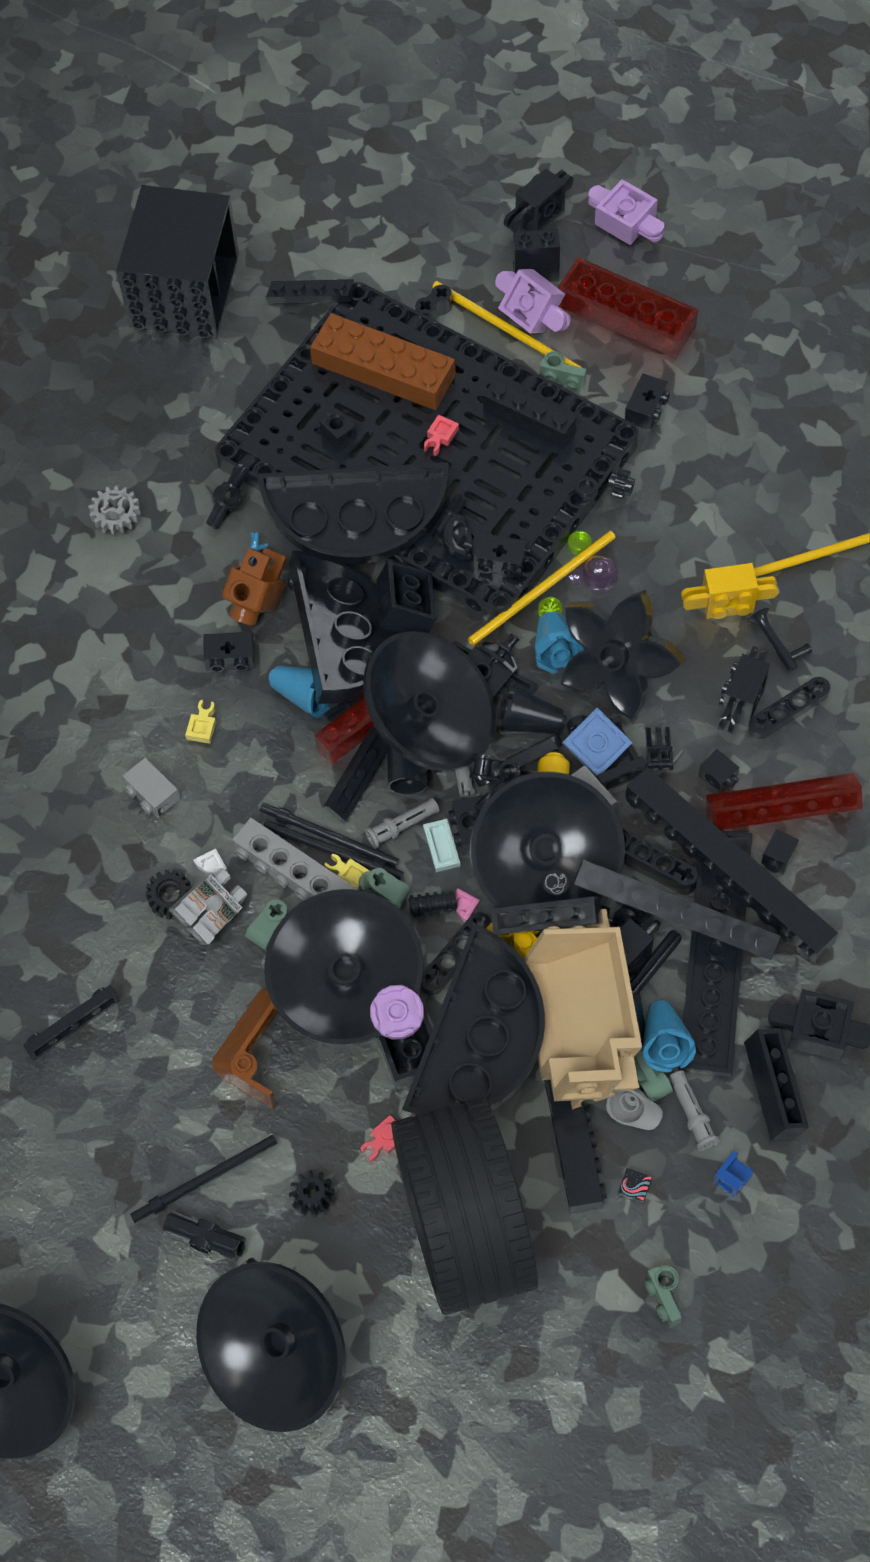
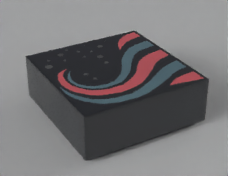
M626 1168L618 1195L644 1204L652 1176Z

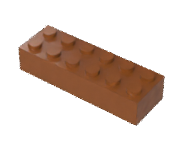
M330 313L310 346L312 364L433 410L438 408L456 376L455 359Z

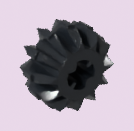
M312 1170L308 1171L307 1178L299 1174L298 1179L300 1183H291V1188L294 1191L289 1193V1198L295 1200L292 1203V1207L294 1209L301 1208L300 1214L302 1216H305L309 1210L312 1218L316 1217V1210H320L322 1214H325L327 1211L324 1205L332 1206L334 1203L330 1198L335 1195V1189L330 1188L332 1185L331 1179L324 1180L322 1172H319L314 1177ZM310 1190H315L314 1198H309Z

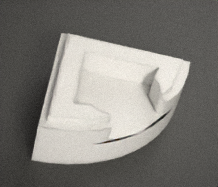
M216 849L193 859L196 867L204 873L212 874L219 868H223L228 872Z

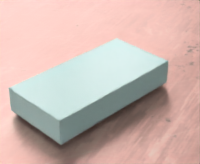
M448 819L423 824L435 871L440 872L460 867V860Z

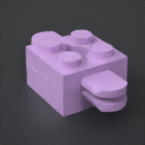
M623 179L611 191L600 185L593 186L589 190L588 204L596 209L595 225L629 245L639 235L652 242L662 239L664 222L656 218L658 203L656 198Z
M519 269L516 274L513 271H502L497 275L495 285L505 294L498 309L530 334L544 333L547 327L553 332L564 331L569 327L570 316L559 307L565 293L535 270Z

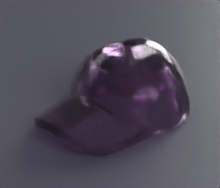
M595 555L570 572L568 578L572 583L594 590H609L617 583L619 571L616 563L611 559Z

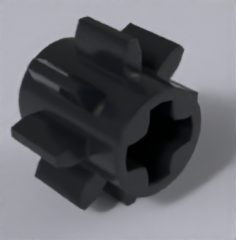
M620 469L618 473L612 472L607 485V489L613 491L612 497L622 499L625 495H631L635 479L630 477V471Z

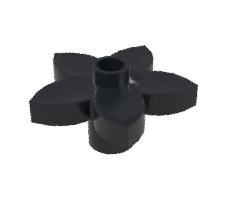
M646 590L634 593L620 602L612 611L611 616L604 609L589 603H571L565 607L569 631L574 640L584 649L568 661L563 671L561 685L572 689L586 690L594 688L603 682L612 705L631 720L645 704L648 694L646 678H659L670 674L687 660L670 641L652 636L650 628L653 621V609Z

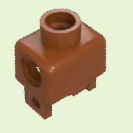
M253 548L247 549L243 562L231 567L222 592V597L233 603L229 612L231 618L241 623L255 626L260 613L276 610L287 584L286 581L280 579L288 558L287 556L269 548H264L263 553ZM253 557L257 559V564L255 566L251 564V559ZM271 558H273V561H274V562H273V564L270 566L269 563H270V561H271Z

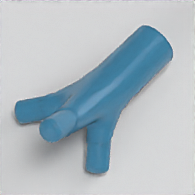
M251 532L250 548L261 551L269 547L267 543L259 545V533ZM255 557L251 559V564H253Z

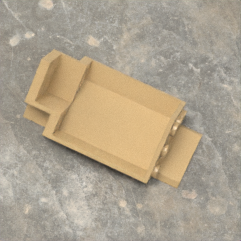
M602 909L603 924L569 928L553 926L544 929L523 959L539 986L545 1011L544 1037L538 1055L541 1080H551L554 1101H571L572 1109L581 1107L583 1100L593 1099V1101L597 1102L615 1096V1090L631 1091L639 1088L634 1056L642 1048L620 927L609 926L606 909Z

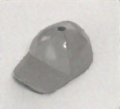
M640 1089L631 1091L615 1090V1096L607 1099L606 1108L608 1114L621 1124L644 1130H652L658 1126L663 1118V1111L660 1106L648 1099Z

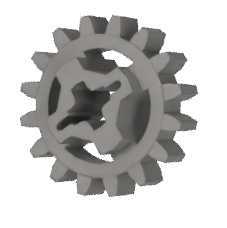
M115 486L114 490L111 491L109 487H106L105 493L98 491V498L92 497L93 505H89V515L95 527H101L103 533L108 529L111 530L112 534H115L118 529L121 533H124V527L132 529L131 522H138L137 515L141 514L139 500L135 498L134 492L128 493L126 487L121 491L118 489V486Z

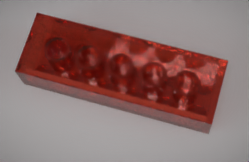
M580 257L576 259L557 287L565 293L559 307L673 358L677 357L697 325V308Z

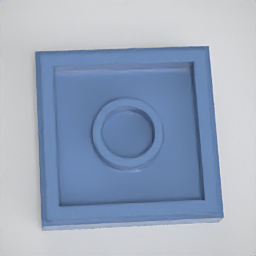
M598 708L562 742L596 778L598 774L603 773L633 743Z

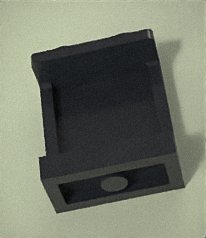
M558 229L514 232L513 272L516 274L519 269H533L549 282L559 281L560 241Z
M620 716L613 719L608 718L619 730H621L625 734L624 730L622 729V720ZM630 745L603 773L597 775V779L609 791L634 780L646 769L647 764L643 756L638 757L634 748Z

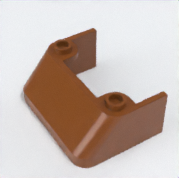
M267 987L257 993L213 1057L212 1067L218 1077L274 1110L276 1101L273 1092L252 1080L257 1072L258 1065L255 1057L250 1054L278 1014L270 999Z

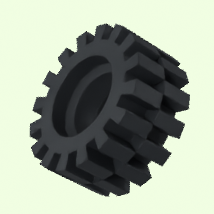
M168 869L165 870V875H161V872L156 873V879L153 876L151 877V884L147 883L146 897L154 914L157 912L158 917L162 918L165 915L166 919L171 920V915L173 914L168 909L192 887L189 879H186L182 872L179 875L177 870H173V873L170 874ZM165 888H177L179 890L178 898L172 902L163 901L160 898V894Z

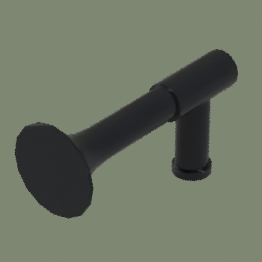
M769 608L757 611L747 622L755 623L763 630L788 672L794 671L798 667L795 660L811 654V646L806 643L804 646L789 653L768 621L767 613Z

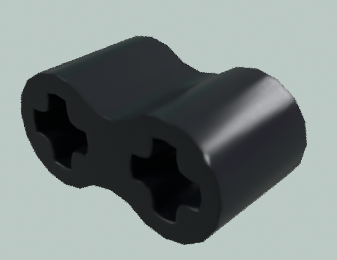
M442 284L435 286L429 296L418 299L415 304V310L436 321L439 316L449 313L452 309L451 289Z

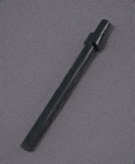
M264 802L260 806V812L276 818V821L284 825L291 824L372 859L384 861L391 867L396 868L398 866L399 858L295 816L290 810L283 807L278 809Z
M268 820L264 822L263 826L277 835L330 855L336 854L346 861L352 859L369 870L382 868L396 879H403V871L387 866V863L379 859L374 861Z
M272 1134L161 1197L155 1196L148 1200L147 1205L130 1213L134 1223H137L153 1213L157 1215L164 1211L165 1206L277 1145L275 1137Z

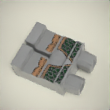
M219 868L210 875H205L168 909L183 926H188L186 929L201 945H209L215 935L243 908L240 904L247 896V893L239 885H236L230 892L223 887L231 878L223 868Z

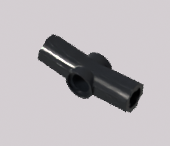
M171 1210L164 1222L163 1234L186 1242L190 1247L205 1254L213 1252L237 1261L245 1251L246 1238L244 1236L221 1229L219 1225L201 1218L196 1220Z

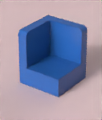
M733 1150L715 1174L713 1183L736 1198L752 1177L753 1171L737 1160L738 1153Z

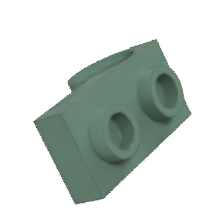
M557 351L548 352L544 356L540 364L541 376L556 384L584 390L587 369L564 364V356Z
M657 1266L648 1270L647 1280L644 1283L651 1297L655 1295L659 1304V1306H656L661 1321H667L670 1328L680 1324L682 1317L672 1298V1294L676 1291L679 1281L677 1271L671 1266H661L659 1268ZM668 1276L673 1281V1284L669 1287H664L660 1285L658 1278Z

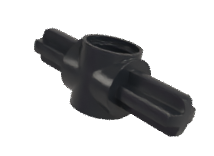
M236 464L228 481H223L222 485H219L214 490L213 503H215V506L206 521L208 526L218 529L227 511L231 512L233 508H236L241 503L242 490H240V487L249 472V469L244 465ZM229 491L230 499L225 502V494Z

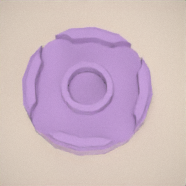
M402 985L389 986L382 989L375 997L370 1007V1017L375 1029L383 1036L390 1039H404L413 1035L420 1028L424 1018V1007L420 997L411 989H408V987Z

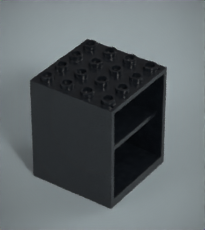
M141 185L116 270L130 328L217 339L239 257L230 195Z

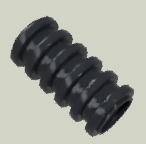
M452 889L447 893L443 890L440 894L433 892V895L425 893V896L417 894V897L410 895L408 898L410 914L413 918H416V915L419 914L421 917H424V914L427 913L431 916L434 912L437 915L441 911H444V913H448V910L456 912L457 909L455 892Z

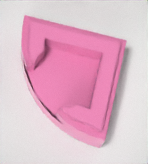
M457 888L455 893L456 913L462 921L466 922L477 909L480 900Z

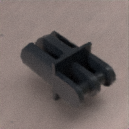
M646 727L647 767L649 769L658 768L659 771H662V768L673 770V746H671L670 727H665V745H662L661 727H655V746H652L651 728Z

